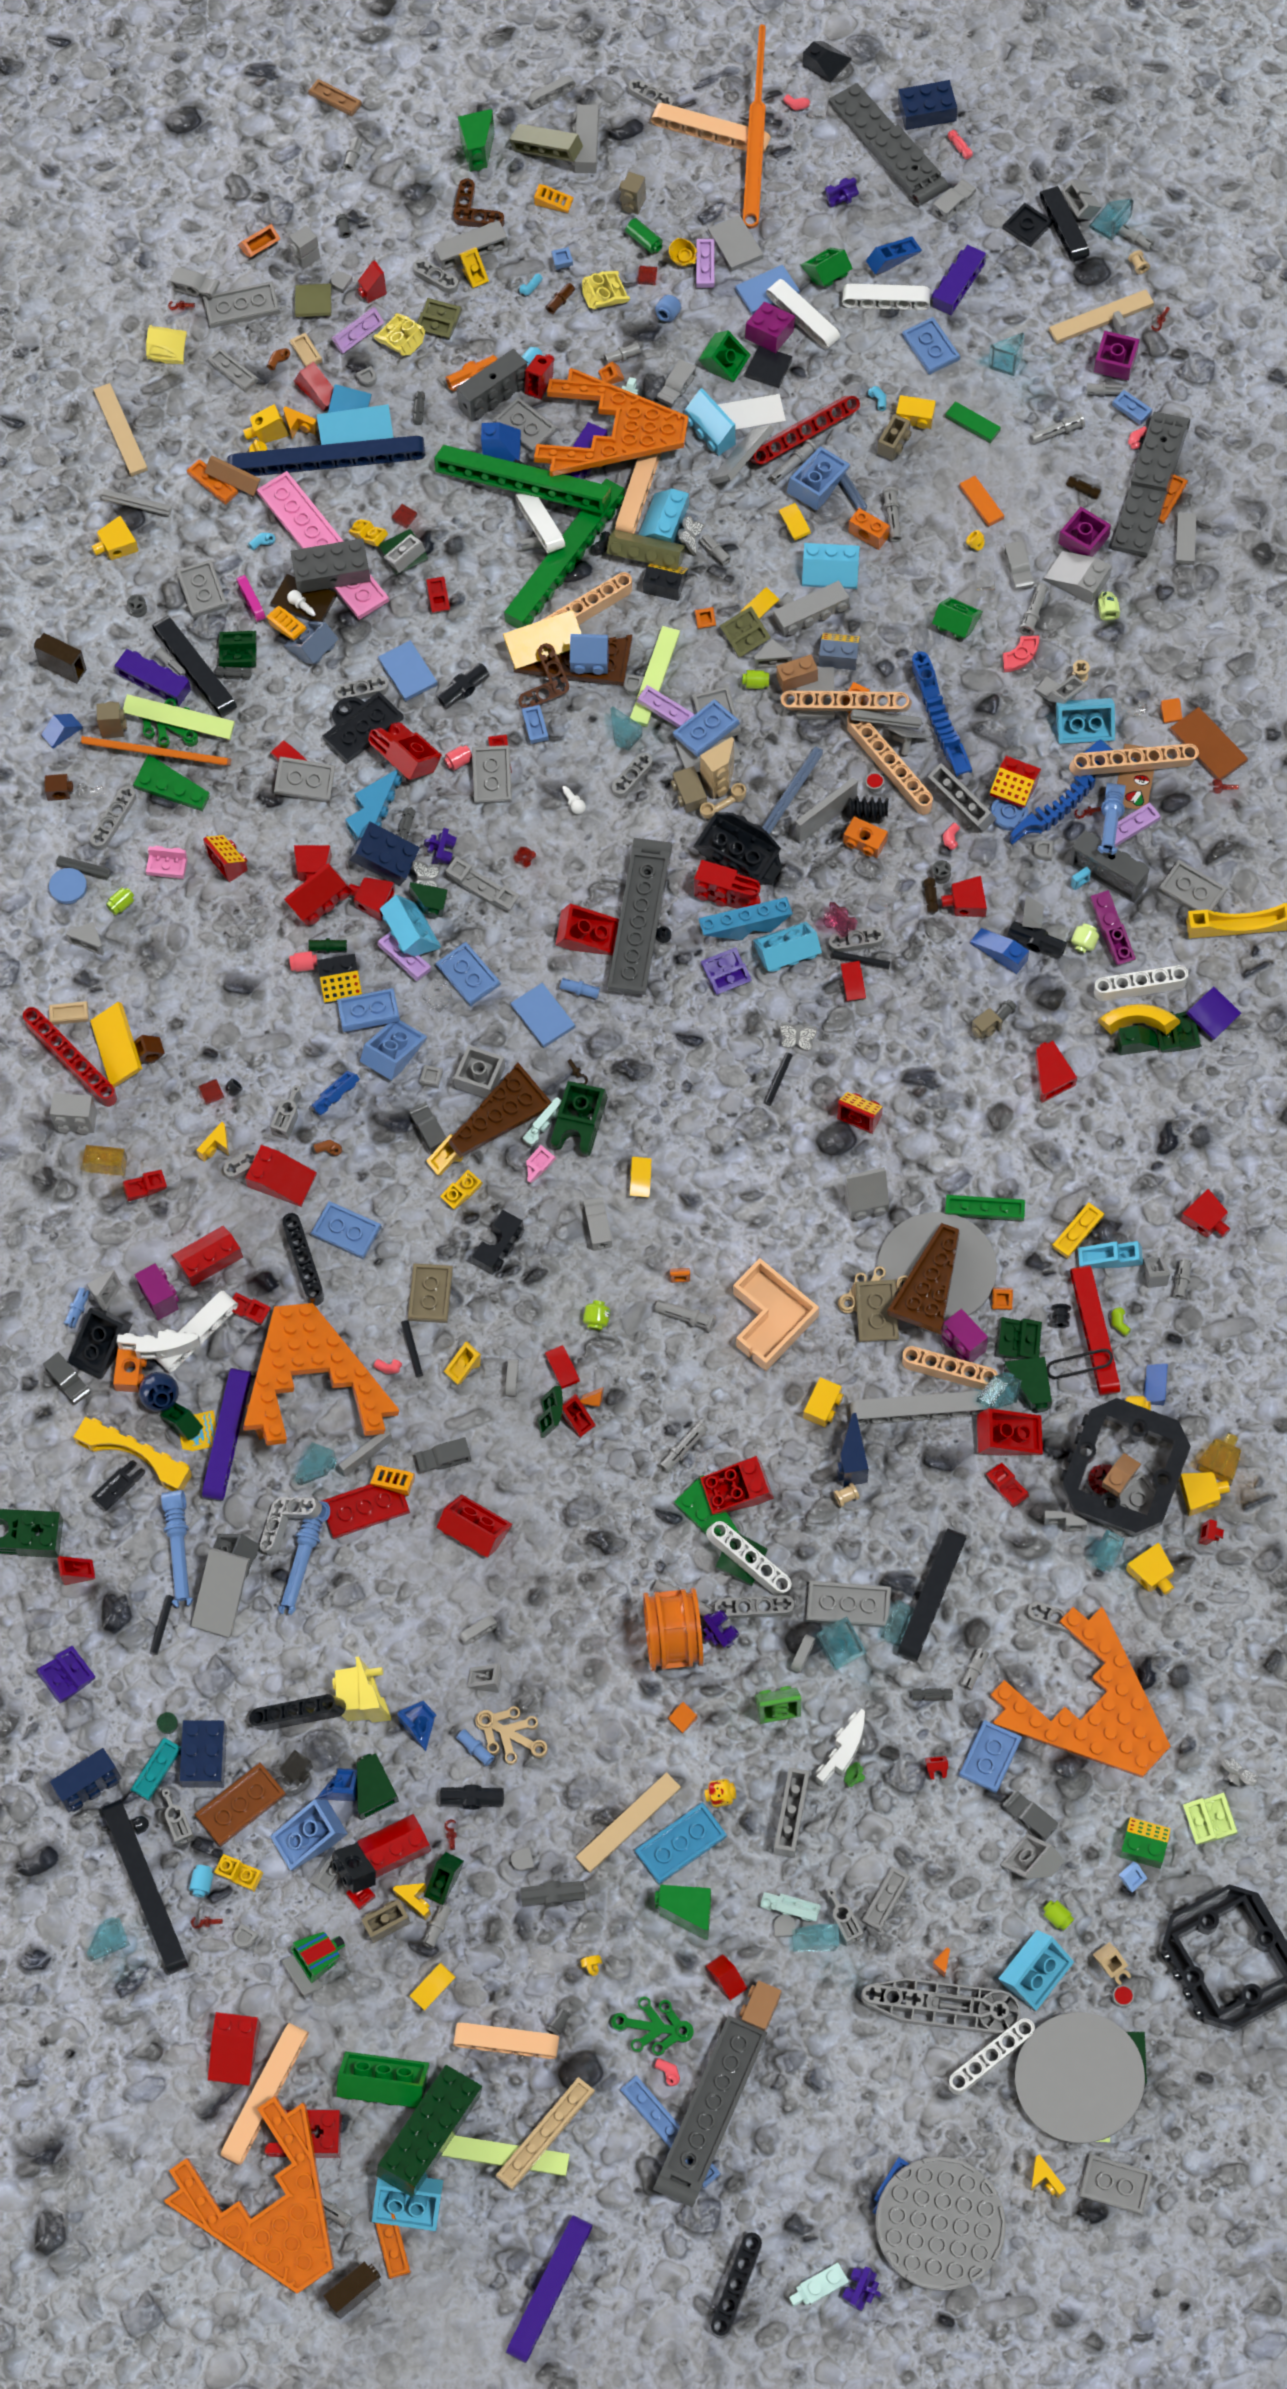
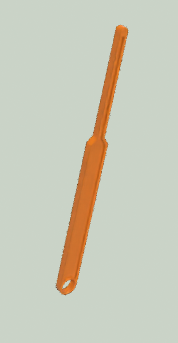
M764 24L759 26L755 101L750 104L743 208V221L749 229L758 226L760 215L766 105L762 102L766 36ZM754 216L757 220L754 224H748L745 221L746 218Z

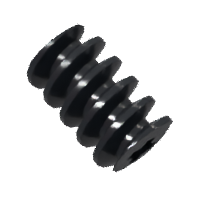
M856 796L854 801L850 800L849 817L852 820L857 815V818L861 819L862 815H864L865 820L868 821L871 815L873 821H876L879 816L880 821L883 822L885 816L888 817L889 799L886 798L884 803H882L881 797L878 798L877 802L871 797L869 802H867L866 796H864L860 802L858 796Z

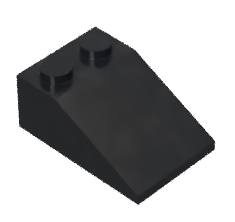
M100 1307L89 1308L67 1362L102 1379L117 1356L118 1335L129 1333L132 1323L108 1311H103Z

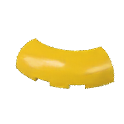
M1148 1004L1124 1005L1105 1013L1098 1019V1023L1111 1035L1118 1031L1119 1028L1131 1026L1133 1023H1144L1147 1026L1159 1029L1167 1035L1181 1023L1169 1011Z

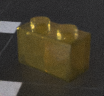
M86 1145L82 1163L86 1172L124 1176L127 1155L123 1148Z

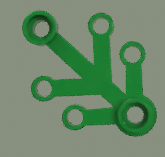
M167 699L164 703L168 705L172 703L174 704L173 706L177 707L174 699ZM138 717L143 720L144 737L152 739L155 736L153 727H151V721ZM157 722L160 747L166 748L170 745L165 728L183 737L186 746L193 747L198 743L199 739L195 731Z
M645 1996L638 2000V2007L647 2014L652 2022L629 2019L623 2013L615 2014L611 2020L612 2027L618 2032H622L627 2028L650 2031L642 2038H636L631 2042V2048L636 2053L641 2052L647 2044L661 2034H671L662 2043L655 2042L652 2046L653 2054L661 2056L677 2041L681 2043L688 2042L694 2034L693 2026L687 2021H680L672 2010L670 2001L662 2000L659 2003V2010L667 2015L673 2025H667L662 2022L652 2008L650 1999ZM643 2000H646L648 2002V2006L642 2007L640 2003ZM663 2004H668L669 2009L663 2010L661 2006ZM618 2018H622L624 2022L623 2024L618 2025L616 2023V2020ZM685 2028L687 2033L682 2035L679 2033V2030ZM639 2042L642 2046L639 2049H635L633 2045ZM656 2046L663 2048L661 2052H656L654 2049Z

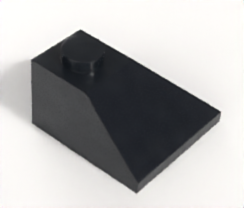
M813 41L803 52V66L830 83L852 60V58L825 41Z

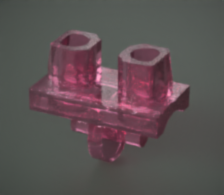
M830 902V910L824 914L823 924L827 928L833 927L842 937H847L848 931L855 930L858 922L855 917H848V910L845 907H839L835 902Z

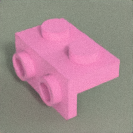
M162 846L148 847L147 875L184 879L188 861L185 850L181 848H164Z

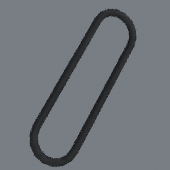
M1099 1349L1056 1359L1048 1364L1047 1373L1050 1378L1059 1379L1102 1369L1112 1363L1113 1355L1108 1349ZM1099 1352H1107L1110 1355V1360L1105 1365L1059 1376H1053L1049 1372L1050 1366L1057 1362Z

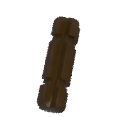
M1069 476L1066 485L1068 487H1075V490L1086 495L1091 494L1090 497L1095 499L1099 498L1101 494L1100 488H1093V485L1080 479L1077 481V478Z
M928 877L924 880V887L927 888L925 889L926 904H928L927 912L935 914L938 912L936 887H934L936 883L934 878Z

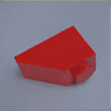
M374 260L358 280V293L362 299H366L368 304L387 294L384 272Z

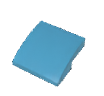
M335 384L328 413L369 407L372 394Z

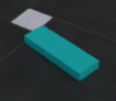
M164 1737L130 1789L131 1792L149 1802L180 1754L181 1747Z

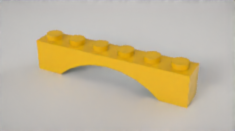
M1287 903L1262 911L1240 914L1220 913L1208 909L1188 911L1186 920L1188 937L1190 939L1287 931Z
M85 1417L73 1436L76 1444L92 1452L117 1450L137 1456L155 1471L162 1486L170 1491L184 1490L192 1476L188 1464L182 1461L176 1462L172 1460L170 1455L164 1452L160 1454L154 1451L155 1449L145 1443L142 1445L130 1435L125 1437L119 1434L120 1431L116 1428L103 1426V1423L96 1418L89 1419Z

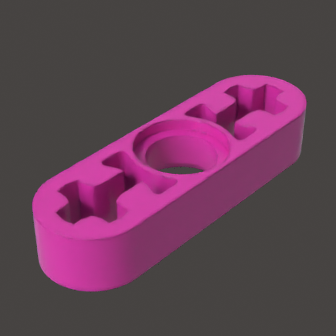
M242 575L236 578L239 589L256 622L266 619L265 613L247 577Z

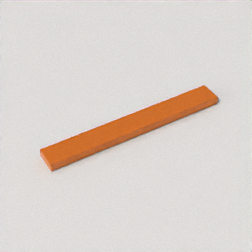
M85 736L81 738V743L226 766L231 765V758Z

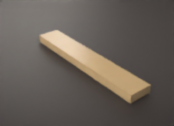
M1145 289L1050 326L1049 332L1056 344L1112 323L1114 312H1121L1123 318L1153 307L1154 302Z
M111 384L93 389L131 477L148 471Z
M666 1772L575 1857L576 1860L591 1873L681 1789V1786Z
M578 2077L496 2174V2178L513 2191L591 2098L595 2090Z

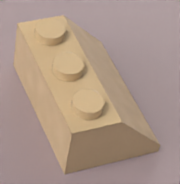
M732 737L700 755L701 784L712 799L724 796L729 791L734 771V739Z

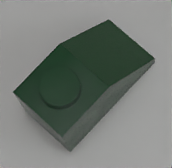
M410 882L409 893L421 911L432 918L443 917L448 890Z
M1138 1025L1118 1029L1117 1042L1120 1056L1159 1050L1154 1030Z
M175 1403L173 1407L160 1414L164 1421L181 1437L187 1440L195 1438L203 1428L193 1413L178 1403Z
M445 1852L436 1862L425 1897L444 1905L459 1877L464 1860Z

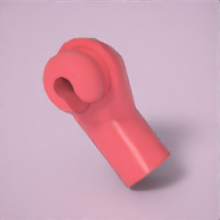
M787 94L783 99L795 111L806 109L810 105V100L804 97L794 99Z
M1145 426L1130 434L1128 444L1131 446V449L1134 450L1140 447L1139 440L1146 436L1148 430Z
M952 823L943 834L944 845L950 850L958 846L954 835L960 830V827L956 823Z
M377 1359L373 1367L387 1375L399 1373L402 1363L393 1359L392 1363L388 1364Z
M658 2058L654 2068L665 2073L666 2083L669 2086L677 2085L680 2081L677 2066Z

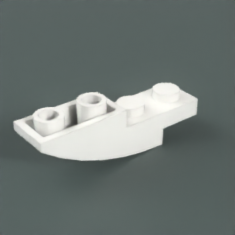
M165 1330L158 1332V1338L151 1335L138 1337L131 1333L118 1335L117 1344L119 1349L135 1351L138 1359H159L188 1352L200 1346V1339L194 1332L176 1333L174 1330Z
M863 1709L858 1713L854 1712L848 1720V1726L845 1729L842 1727L835 1735V1738H837L835 1746L839 1749L835 1748L828 1757L830 1759L826 1765L822 1764L815 1773L817 1775L816 1782L823 1787L835 1771L843 1776L852 1763L862 1739L865 1711Z

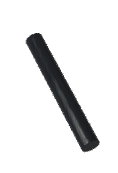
M839 951L833 952L832 958L850 962L860 961V964L885 969L890 967V961Z
M785 1053L764 1101L768 1106L772 1105L793 1057L791 1053Z
M404 1320L401 1322L414 1373L416 1377H421L423 1372L408 1320Z
M166 1595L150 1650V1654L158 1655L174 1599L171 1595Z

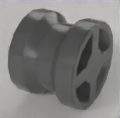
M134 594L128 598L127 606L130 615L136 618L144 616L147 612L144 597Z
M944 860L935 862L932 867V878L939 884L948 882L951 877V865Z

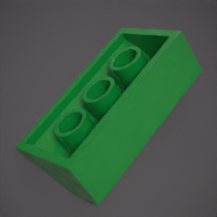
M345 2051L338 2073L336 2097L417 2108L425 2096L429 2063Z

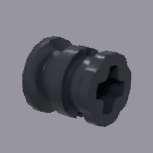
M1062 1303L1052 1305L1051 1309L1054 1311L1052 1313V1319H1054L1052 1326L1055 1328L1069 1327L1070 1313L1068 1311L1071 1310V1306Z

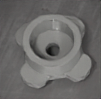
M787 592L778 603L781 607L794 601L793 598L796 594L791 595Z

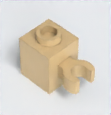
M1110 1942L1093 1954L1102 1969L1119 1985L1122 1984L1119 1980L1121 1974H1125L1128 1978L1131 1977L1130 1973L1125 1969L1128 1964Z

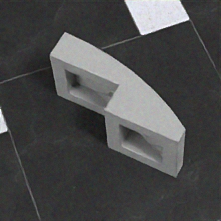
M1045 1511L1044 1525L1065 1524V1532L1086 1531L1087 1521L1081 1517L1060 1511Z

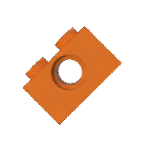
M860 508L849 520L848 533L878 550L889 538L890 525Z
M854 816L844 833L843 843L851 849L862 851L866 856L878 858L888 840V831Z
M118 1347L113 1381L115 1390L139 1392L140 1384L145 1378L142 1370L143 1367H146L147 1359H138L135 1351L122 1350ZM129 1367H135L133 1372H126Z

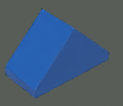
M57 714L52 716L41 735L54 749L81 730L83 726L72 714Z

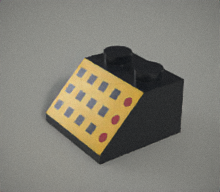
M649 564L643 579V593L679 601L688 574V568L679 567L677 570Z
M355 954L317 960L325 1004L335 1003L337 999L362 994Z

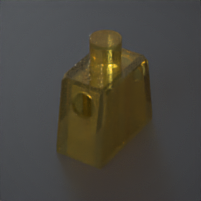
M1229 1433L1224 1441L1215 1438L1199 1459L1196 1470L1202 1473L1212 1472L1217 1480L1221 1482L1228 1481L1231 1486L1241 1454V1449L1235 1447L1238 1438Z

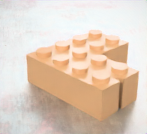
M760 1258L733 1285V1295L758 1315L738 1335L736 1347L749 1358L753 1355V1361L763 1370L767 1371L819 1317V1307Z

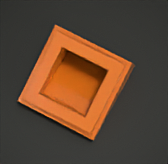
M613 361L598 371L601 380L609 384L624 380L620 367Z
M713 607L694 610L698 628L716 626Z
M1179 698L1161 701L1160 709L1164 723L1177 722L1182 719Z
M690 1268L670 1269L671 1282H689Z
M994 1287L992 1290V1309L1012 1310L1013 1289Z
M604 1387L584 1394L580 1400L581 1403L599 1407L603 1399Z
M682 1702L668 1719L684 1733L697 1721V1715Z
M948 1947L933 1961V1968L943 1977L946 1974L950 1953Z

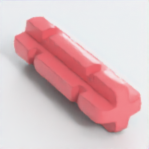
M949 131L948 139L953 142L952 144L960 153H963L964 159L968 160L971 158L973 151L961 136H958L957 131Z

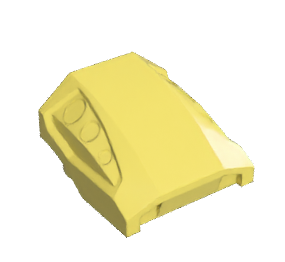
M603 271L583 278L582 294L589 308L597 309L629 302L630 297L626 294L618 276V271Z
M396 313L384 328L373 337L377 342L399 352L402 356L411 355L423 343L425 330L423 326L415 323L409 317Z
M149 325L146 340L147 359L165 364H184L187 332Z

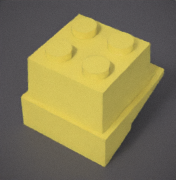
M355 1657L356 1667L335 1670V1677L332 1680L333 1688L336 1690V1697L344 1700L346 1703V1710L341 1715L346 1721L370 1720L372 1723L391 1721V1715L385 1698L380 1696L374 1676L383 1675L382 1667L369 1668L360 1657Z

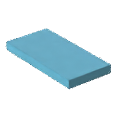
M389 404L317 414L321 445L394 438Z

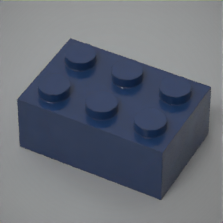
M950 80L898 89V106L905 130L957 121L958 108Z
M369 821L363 828L349 860L400 886L406 880L420 847Z
M183 1720L180 1783L183 1788H224L227 1726L224 1720Z
M101 1748L49 1782L69 1813L70 1811L79 1810L87 1800L99 1797L101 1791L106 1788H113L122 1778L105 1749Z

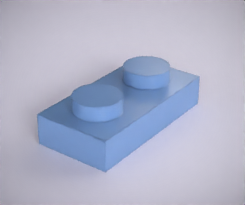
M1125 390L1112 402L1113 407L1140 425L1152 414L1153 410Z
M540 705L523 708L522 714L530 744L549 740Z

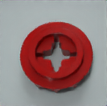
M1102 1463L1101 1465L1094 1466L1089 1473V1486L1097 1494L1103 1495L1109 1492L1102 1487L1103 1480H1099V1478H1102L1103 1472L1107 1476L1113 1467L1111 1464L1106 1465Z

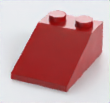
M570 903L561 910L555 945L572 951L613 956L619 919Z
M261 1145L245 1179L248 1188L302 1207L317 1172L280 1151Z
M992 1408L977 1414L978 1453L995 1456L1042 1455L1041 1415Z
M216 2012L212 2032L208 2081L250 2086L261 2024L258 2017Z

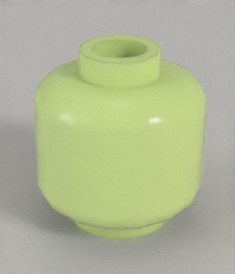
M1085 923L1082 926L1076 927L1071 939V943L1076 946V951L1085 954L1086 951H1093L1099 939V934L1096 932L1097 928Z

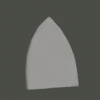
M888 725L887 727L895 733L893 740L903 744L901 750L903 755H908L912 738L931 739V736L895 725Z

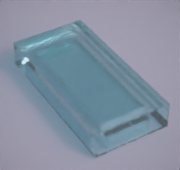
M895 1600L881 1638L895 1646H900L914 1608L900 1600Z

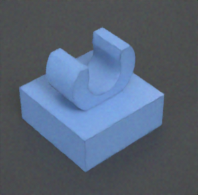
M569 247L551 251L556 269L560 270L561 268L573 266Z

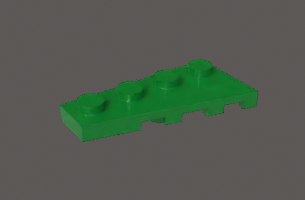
M149 754L133 784L134 789L202 812L210 797L208 791Z
M700 1478L674 1501V1504L705 1534L707 1529L718 1521L726 1523L735 1532L739 1533L727 1512L712 1514ZM715 1527V1535L721 1537V1530Z

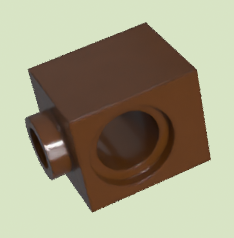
M67 774L45 775V794L48 801L70 799V792H73V782L69 781Z
M141 1035L134 1041L140 1062L154 1063L165 1054L160 1037Z

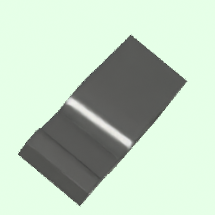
M424 1102L408 1111L432 1155L447 1137L432 1114L428 1104Z
M59 1352L43 1363L47 1373L75 1405L91 1393Z
M465 1437L415 1453L420 1473L437 1468L446 1469L472 1461Z
M1015 1790L1002 1805L1026 1829L1044 1842L1058 1827V1822L1034 1802L1025 1798L1018 1790Z

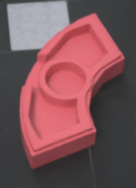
M1021 636L1020 643L1015 649L1003 653L1004 673L1018 670L1033 659L1038 649L1039 636Z

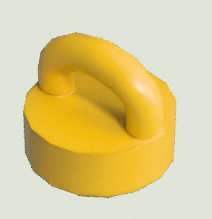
M257 439L249 447V452L267 450L266 444Z
M980 530L973 531L967 537L966 544L976 551L981 550L985 544L984 534Z
M600 1955L581 1959L582 1968H587L592 1976L598 1975V1965L602 1964Z

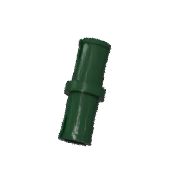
M326 938V940L309 939L308 951H326V953H330V951L347 952V940H330V938Z

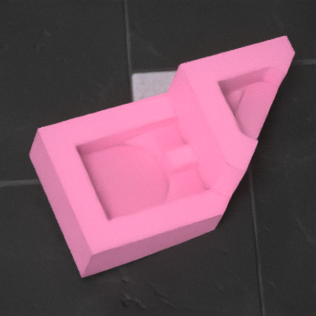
M542 1145L526 1160L528 1167L527 1181L529 1183L535 1181L557 1159Z

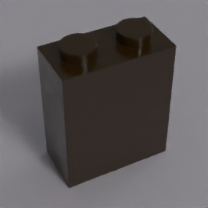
M43 633L40 638L36 639L34 649L39 666L77 684L87 670L82 651L46 633Z
M364 2261L323 2296L337 2316L342 2319L381 2286L379 2281L381 2278L380 2273L372 2263L368 2266Z

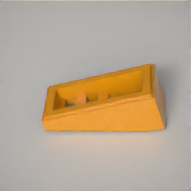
M542 184L538 185L534 196L536 206L569 213L574 197Z
M277 606L267 615L270 626L293 641L307 629L305 625L280 606Z
M377 1465L370 1484L409 1496L415 1480V1474ZM380 1472H384L382 1480L378 1481ZM388 1474L391 1475L389 1483L385 1482ZM395 1476L399 1477L397 1483L393 1484ZM402 1479H406L404 1486L400 1485Z

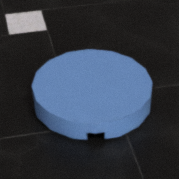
M998 798L993 802L990 811L997 818L993 823L1006 831L1014 830L1029 813L1027 806L1022 808Z
M63 868L51 877L49 891L58 903L74 904L85 896L87 881L79 870Z

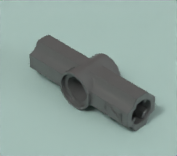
M550 1881L540 1886L522 1887V1907L535 1905L553 1907L562 1905L563 1902L585 1900L584 1882L561 1883L560 1881Z

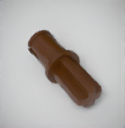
M568 283L559 293L556 292L554 298L545 306L547 311L554 314L562 304L566 303V299L574 292L575 287Z

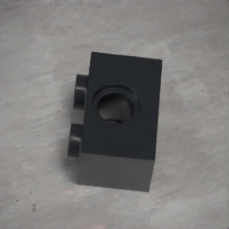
M357 1843L334 1851L333 1869L341 1875L343 1884L349 1887L353 1894L376 1885V1870Z

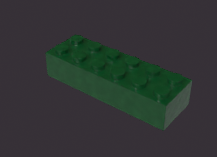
M445 2065L379 2162L376 2176L413 2198L479 2100L482 2085Z

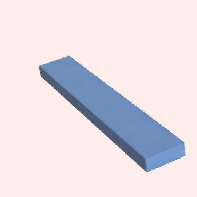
M636 2075L620 2091L671 2149L680 2125ZM690 2159L685 2160L686 2164H692ZM711 2164L702 2185L704 2189L721 2175L713 2164Z

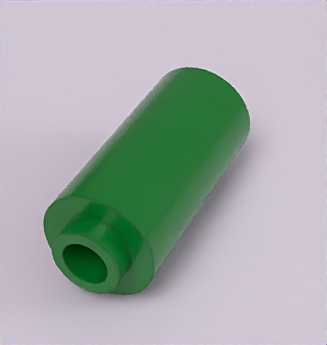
M634 218L627 224L625 232L651 254L658 253L662 249L663 240L640 220Z

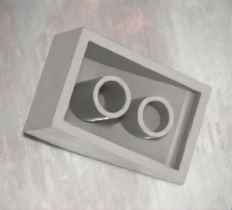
M1062 551L1045 575L1044 581L1092 605L1109 580L1112 566L1096 557Z
M885 1167L846 1175L845 1201L850 1220H863L867 1216H882L889 1212Z

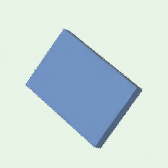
M783 264L735 286L736 291L752 315L763 302L775 306L767 296L766 290L779 279L784 280L800 294V290Z
M934 317L902 332L903 338L929 375L960 360L961 356Z
M411 640L378 656V660L405 702L438 685L437 680Z
M714 699L672 733L680 743L695 756L699 757L736 728L740 722Z
M467 942L435 963L436 967L469 1006H472L501 985V982Z
M543 983L511 1002L512 1008L543 1048L575 1028L573 1021Z
M394 988L337 999L343 1032L400 1021Z
M329 1201L313 1228L311 1236L364 1260L382 1226L380 1223Z
M984 1720L959 1773V1777L997 1794L1022 1737Z

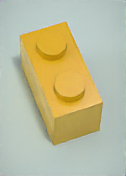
M900 395L896 415L909 420L910 426L931 429L936 401Z
M820 1377L804 1409L803 1418L826 1428L827 1423H831L834 1419L836 1404L840 1405L844 1396L842 1394V1386Z

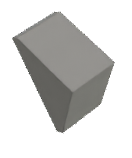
M771 639L755 655V669L775 668L777 665L792 661V653Z
M93 922L67 931L66 936L69 943L103 956L104 950Z
M1163 1256L1143 1258L1147 1288L1167 1286L1170 1272Z
M111 1270L89 1282L87 1286L100 1308L106 1311L122 1284L116 1272Z
M492 1664L470 1668L467 1688L499 1693L502 1677L501 1665Z

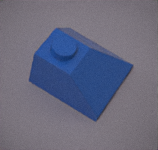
M500 422L482 423V454L512 462L515 459L520 461L521 430Z

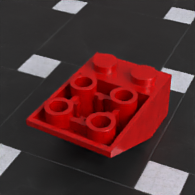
M757 1456L700 1477L713 1515L756 1506L774 1499L762 1462Z

